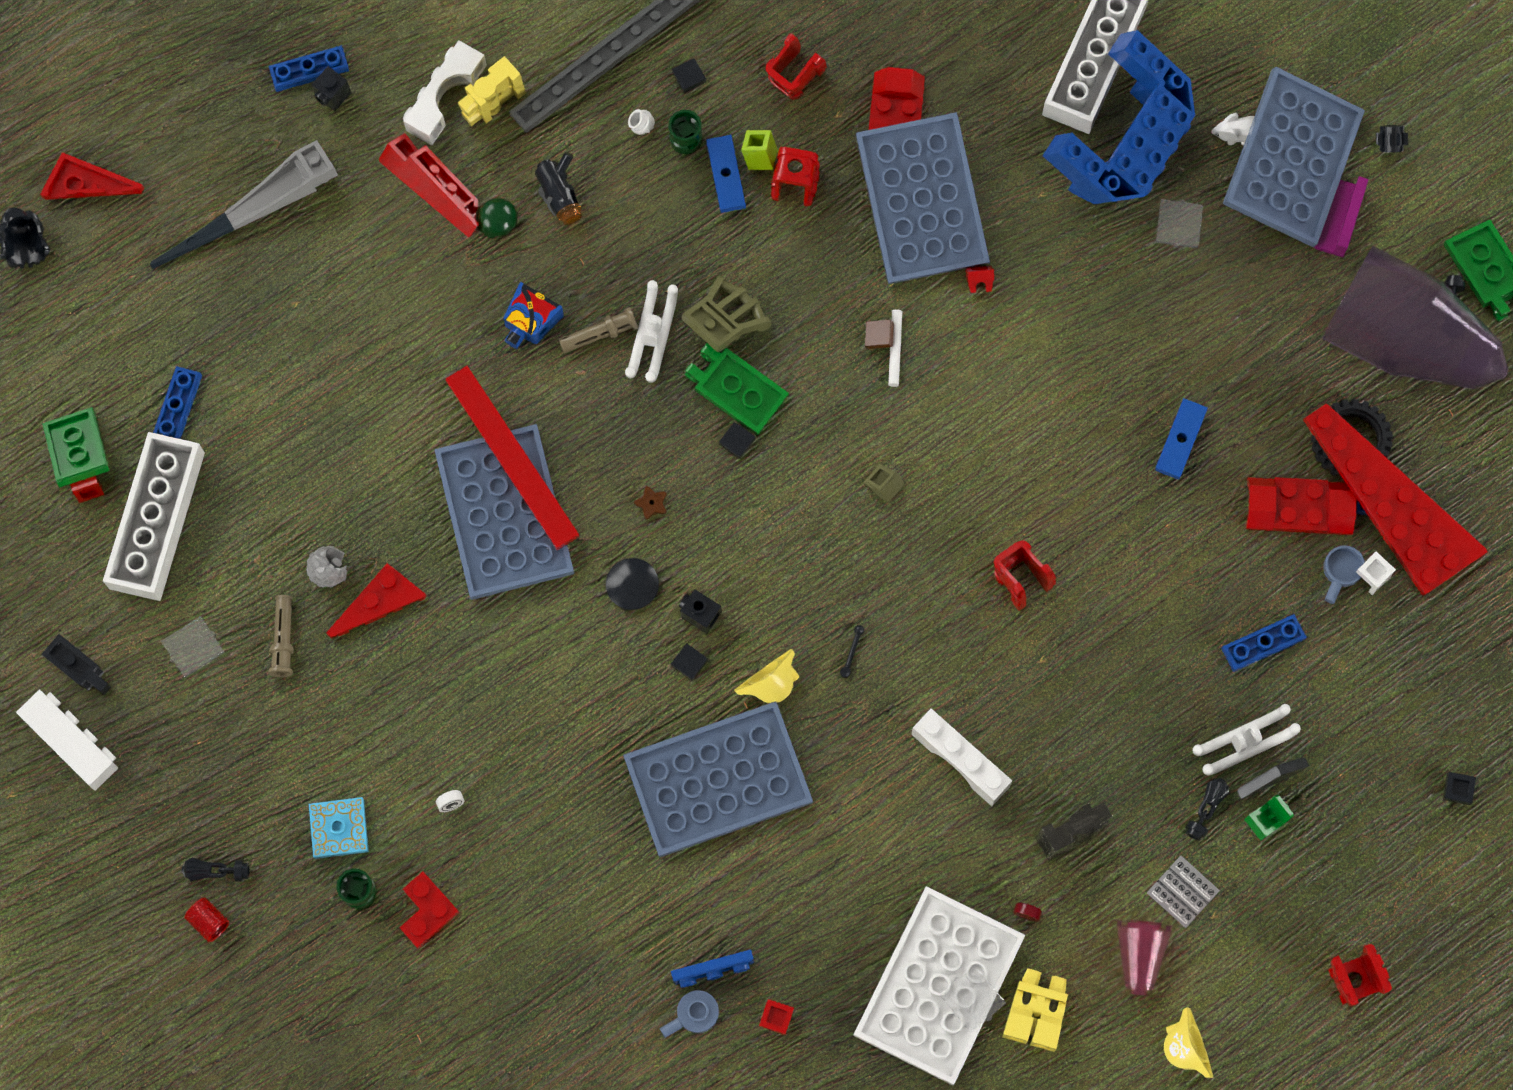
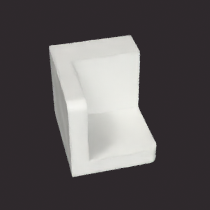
M1375 552L1356 573L1371 586L1368 592L1373 595L1392 576L1396 569L1379 553Z

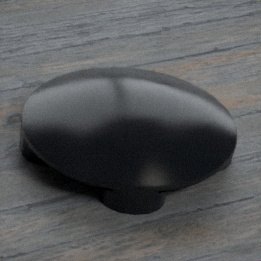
M637 558L624 559L616 563L607 575V594L612 602L622 610L641 609L650 604L658 595V575L655 569L644 560Z

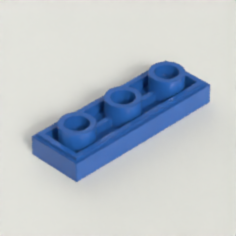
M341 45L270 65L269 70L275 90L278 92L315 81L327 66L338 74L348 72L349 67Z
M727 135L706 139L720 213L745 209L746 204L732 136ZM725 173L730 174L728 177L722 176Z
M176 366L153 433L181 439L202 378L200 372ZM180 403L177 408H173L174 404Z
M1183 398L1155 471L1178 480L1180 479L1208 407ZM1181 437L1185 440V442L1181 443L1177 440V438Z
M1295 614L1224 645L1221 649L1232 671L1235 672L1295 645L1307 637ZM1260 640H1267L1268 645L1265 646L1261 644Z
M747 950L671 971L674 984H680V987L684 988L697 984L696 979L707 977L709 981L723 977V972L733 970L734 973L747 971L750 969L749 965L754 963L752 951Z

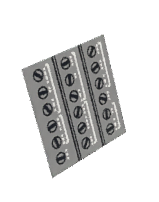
M1180 856L1149 889L1147 894L1186 928L1220 890Z

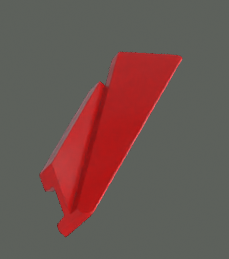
M405 133L389 142L382 152L379 162L467 237L472 236L479 226V222L476 221L478 199L426 145L417 149Z

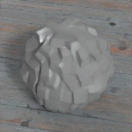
M323 546L315 550V552H311L310 557L307 559L306 569L310 581L319 587L330 588L346 581L347 566L339 568L342 565L345 553L333 546Z

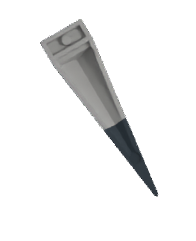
M317 140L293 152L278 168L228 210L174 248L151 261L152 269L316 192L315 187L338 176L334 166Z

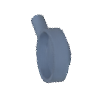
M1338 546L1332 549L1326 556L1323 569L1327 579L1331 582L1324 599L1326 602L1334 604L1341 587L1352 586L1360 580L1361 576L1356 571L1365 563V560L1357 549L1350 546Z
M691 991L684 995L678 1004V1018L659 1029L665 1038L683 1027L693 1033H704L710 1030L718 1020V1004L714 997L705 991Z

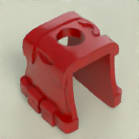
M790 33L784 41L785 46L775 59L772 58L768 61L765 70L773 86L790 99L796 100L804 94L802 90L816 75L820 77L825 72L827 64L825 59L815 53L792 83L781 76L780 73L801 51L799 39Z
M780 147L777 155L778 162L775 165L771 182L772 200L779 201L782 183L805 187L804 206H811L813 197H815L820 173L818 154L801 149ZM792 161H799L803 168L798 173H792L788 169V164Z
M1026 541L1014 543L994 559L995 579L999 585H1004L1010 592L1011 601L1018 611L1026 607V593L1022 585L1011 575L1010 569L1023 561L1046 592L1051 590L1056 584V576L1048 564L1043 565L1030 551L1032 549L1031 545Z
M1365 945L1359 958L1342 963L1339 956L1331 959L1332 967L1327 970L1331 979H1334L1340 993L1339 998L1342 1005L1348 1003L1349 1006H1355L1359 1004L1358 999L1376 992L1386 994L1391 991L1392 986L1390 981H1388L1390 977L1386 967H1382L1384 962L1380 954L1376 953L1374 945ZM1349 973H1357L1361 977V985L1358 988H1353L1348 976Z

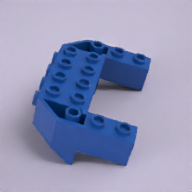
M1138 30L1120 34L1108 53L1110 57L1137 80L1130 93L1143 104V107L1110 159L1104 162L1073 133L1055 135L1043 154L1047 161L1072 182L1068 190L1092 204L1141 198L1148 195L1152 190V183L1164 171L1166 161L1177 150L1179 140L1189 131L1190 123L1195 117L1191 79Z

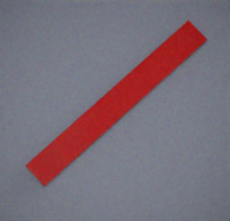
M465 366L445 379L446 383L556 550L561 549L580 537L469 367Z

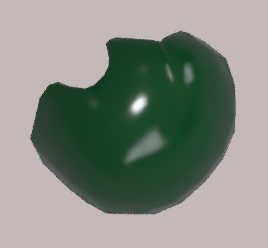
M494 198L485 202L477 216L480 232L489 238L502 235L507 236L517 224L518 214L515 206L510 201L502 198Z

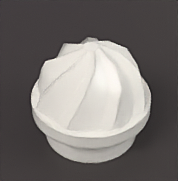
M637 109L633 111L628 120L629 127L638 135L650 133L655 124L653 116L647 110Z

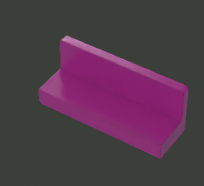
M1359 176L1355 184L1340 180L1318 244L1314 246L1315 249L1344 257L1369 179Z

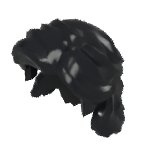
M12 207L7 209L2 215L0 222V259L6 260L11 268H17L18 266L24 268L25 263H27L29 268H32L34 264L39 265L40 261L44 262L46 256L50 253L46 239L42 236L44 227L39 217L33 211H24Z

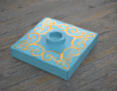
M363 797L309 804L314 859L369 852Z

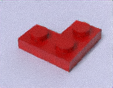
M422 871L402 889L420 910L399 928L419 949L460 912Z

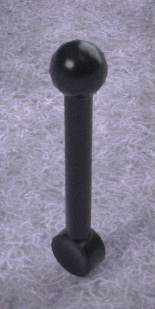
M857 625L854 628L855 636L845 667L840 670V675L843 678H848L851 675L850 666L860 635L865 631L862 625Z

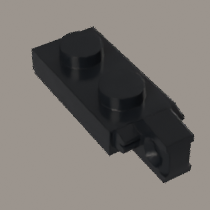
M60 634L41 654L82 688L89 691L94 687L103 695L110 690L111 686L100 678L104 674L100 667Z

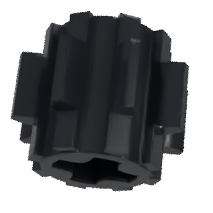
M1403 125L1380 126V132H1376V145L1380 146L1381 152H1403L1404 145H1408V133L1404 131Z

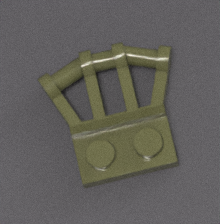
M721 276L717 277L708 295L682 315V320L717 352H720L733 341H737L742 334L756 330L765 331L772 325L770 319L765 317L760 307L761 302L758 299L751 298L747 294L748 290L743 286L738 287L726 282L725 278ZM720 291L730 294L718 304L713 302ZM741 301L744 304L730 316L724 312L736 302ZM749 313L753 314L755 318L741 324L737 323Z

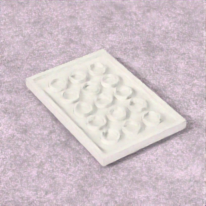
M926 886L853 1036L954 1085L1025 935Z

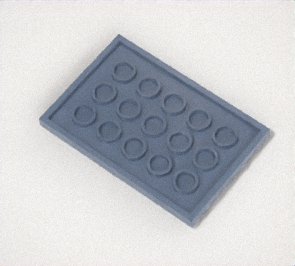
M1274 67L1270 72L1223 204L1311 247L1316 246L1365 110L1278 67Z
M957 112L856 133L888 284L990 263Z
M537 424L510 430L554 495ZM483 437L434 449L471 600L574 574L568 546L565 545L561 549L556 550Z
M776 701L623 755L659 858L813 803Z

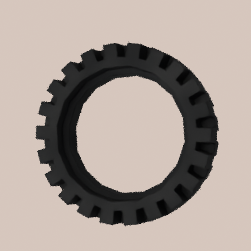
M1348 399L1342 400L1339 404L1336 402L1331 405V408L1341 417H1359L1369 423L1376 432L1378 441L1376 449L1386 458L1388 457L1392 447L1393 433L1390 431L1391 425L1389 421H1385L1386 416L1384 413H1378L1379 408L1376 406L1371 408L1368 406L1369 402L1366 401L1359 403V399H1353L1351 402H1348ZM1312 434V450L1316 453L1315 458L1317 462H1322L1321 467L1324 470L1327 468L1331 470L1330 474L1334 476L1339 474Z

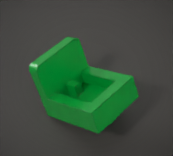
M1277 794L1266 804L1249 814L1244 820L1259 840L1262 841L1294 817V814Z

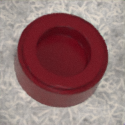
M1018 902L1015 905L1013 914L1026 920L1039 922L1042 911L1030 904Z

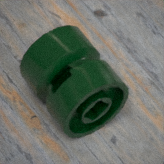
M691 110L675 112L671 116L668 125L670 144L680 154L694 153L702 144V123L700 117Z
M352 868L343 872L337 880L336 889L338 895L348 907L362 910L374 902L377 888L365 871Z

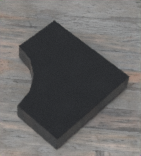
M1302 757L1276 765L1238 788L1237 792L1241 799L1256 795L1264 789L1294 776L1309 767V764Z

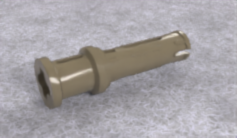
M629 307L623 313L613 317L608 315L604 318L603 322L558 339L564 354L608 336L616 338L619 333L632 328L636 330L638 326Z
M278 595L275 597L274 644L269 649V652L272 654V664L268 674L273 677H290L293 675L290 664L291 655L294 653V648L290 644L293 597Z

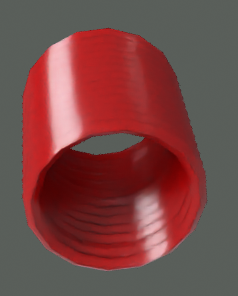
M206 897L195 902L184 916V919L207 942L217 939L227 929L230 922Z

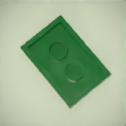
M93 407L42 423L56 483L59 488L110 471Z

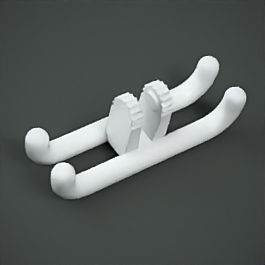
M654 280L649 281L647 284L644 308L629 366L625 370L628 378H634L640 365L644 345L655 347L649 371L645 376L649 383L655 382L658 377L678 297L677 286L670 285L668 287L662 320L659 316L652 315L658 291V284Z
M1283 704L1278 709L1204 744L1195 745L1192 751L1196 756L1208 754L1229 743H1232L1236 750V753L1219 761L1205 764L1202 769L1203 773L1209 776L1221 772L1297 735L1301 730L1300 725L1297 723H1293L1283 731L1262 740L1260 729L1287 716L1291 710L1290 706Z

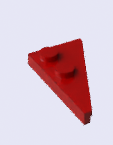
M62 152L40 195L45 200L142 194L144 186Z
M387 563L326 634L331 639L335 636H342L360 625L370 624L386 617L388 613L400 611L406 605L418 600L423 601L427 595Z

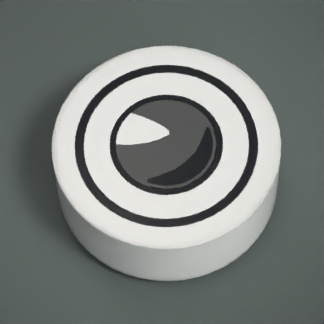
M458 790L446 792L436 800L440 812L452 811L465 802L461 791Z

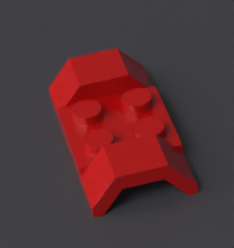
M886 67L874 72L868 130L921 120L925 77L913 69Z
M1275 477L1274 479L1247 478L1249 498L1246 529L1353 535L1356 520V497L1346 483Z

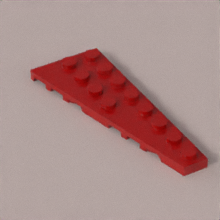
M1327 403L1303 418L1311 433L1422 596L1488 552L1479 541Z

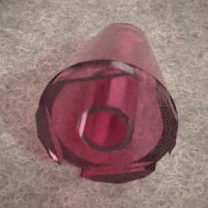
M1117 919L1125 988L1131 989L1130 994L1146 996L1147 991H1153L1173 925L1167 924L1166 929H1162V923L1130 920L1127 925H1123L1124 919Z

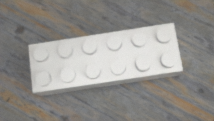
M1091 0L1044 103L1043 116L1090 134L1120 67L1108 53L1120 34L1137 29L1147 7L1148 0Z
M148 432L103 578V582L110 590L161 601L205 454L199 443Z

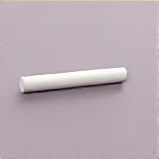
M892 310V321L894 322L893 346L890 347L888 385L897 387L899 386L902 311Z

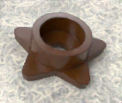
M646 486L643 497L635 500L634 505L643 509L646 520L658 513L666 514L667 511L663 501L667 493L665 491L655 493L650 487ZM654 501V504L650 505L649 502Z

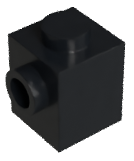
M329 66L311 84L315 93L314 98L323 106L327 105L334 111L351 94L348 81Z
M695 589L691 595L686 594L679 604L681 618L706 634L709 633L722 613L721 605Z

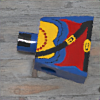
M520 282L504 315L505 326L511 330L504 341L515 349L520 346L524 339L537 344L563 318L562 306Z

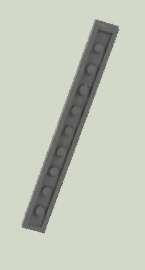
M655 0L510 110V116L525 133L529 132L700 0Z

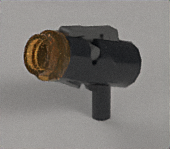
M566 151L559 163L550 159L540 162L535 170V175L541 185L538 192L549 210L564 225H569L582 217L580 212L582 208L577 201L573 186L566 180V170L574 157Z

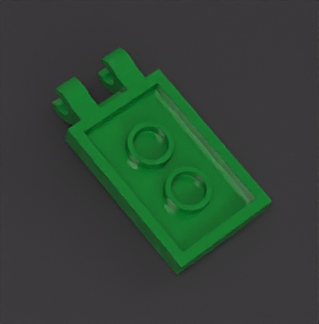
M1489 219L1445 240L1444 247L1482 307L1490 305L1495 319L1499 322L1507 318V313L1510 312V308L1505 301L1513 298V254Z
M706 343L700 351V356L711 363L704 372L691 363L685 370L684 376L698 383L695 387L697 393L758 436L787 399L789 393L729 349L725 348L720 353Z

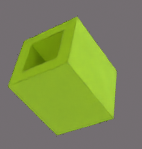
M746 130L742 153L748 170H773L778 149L771 130Z

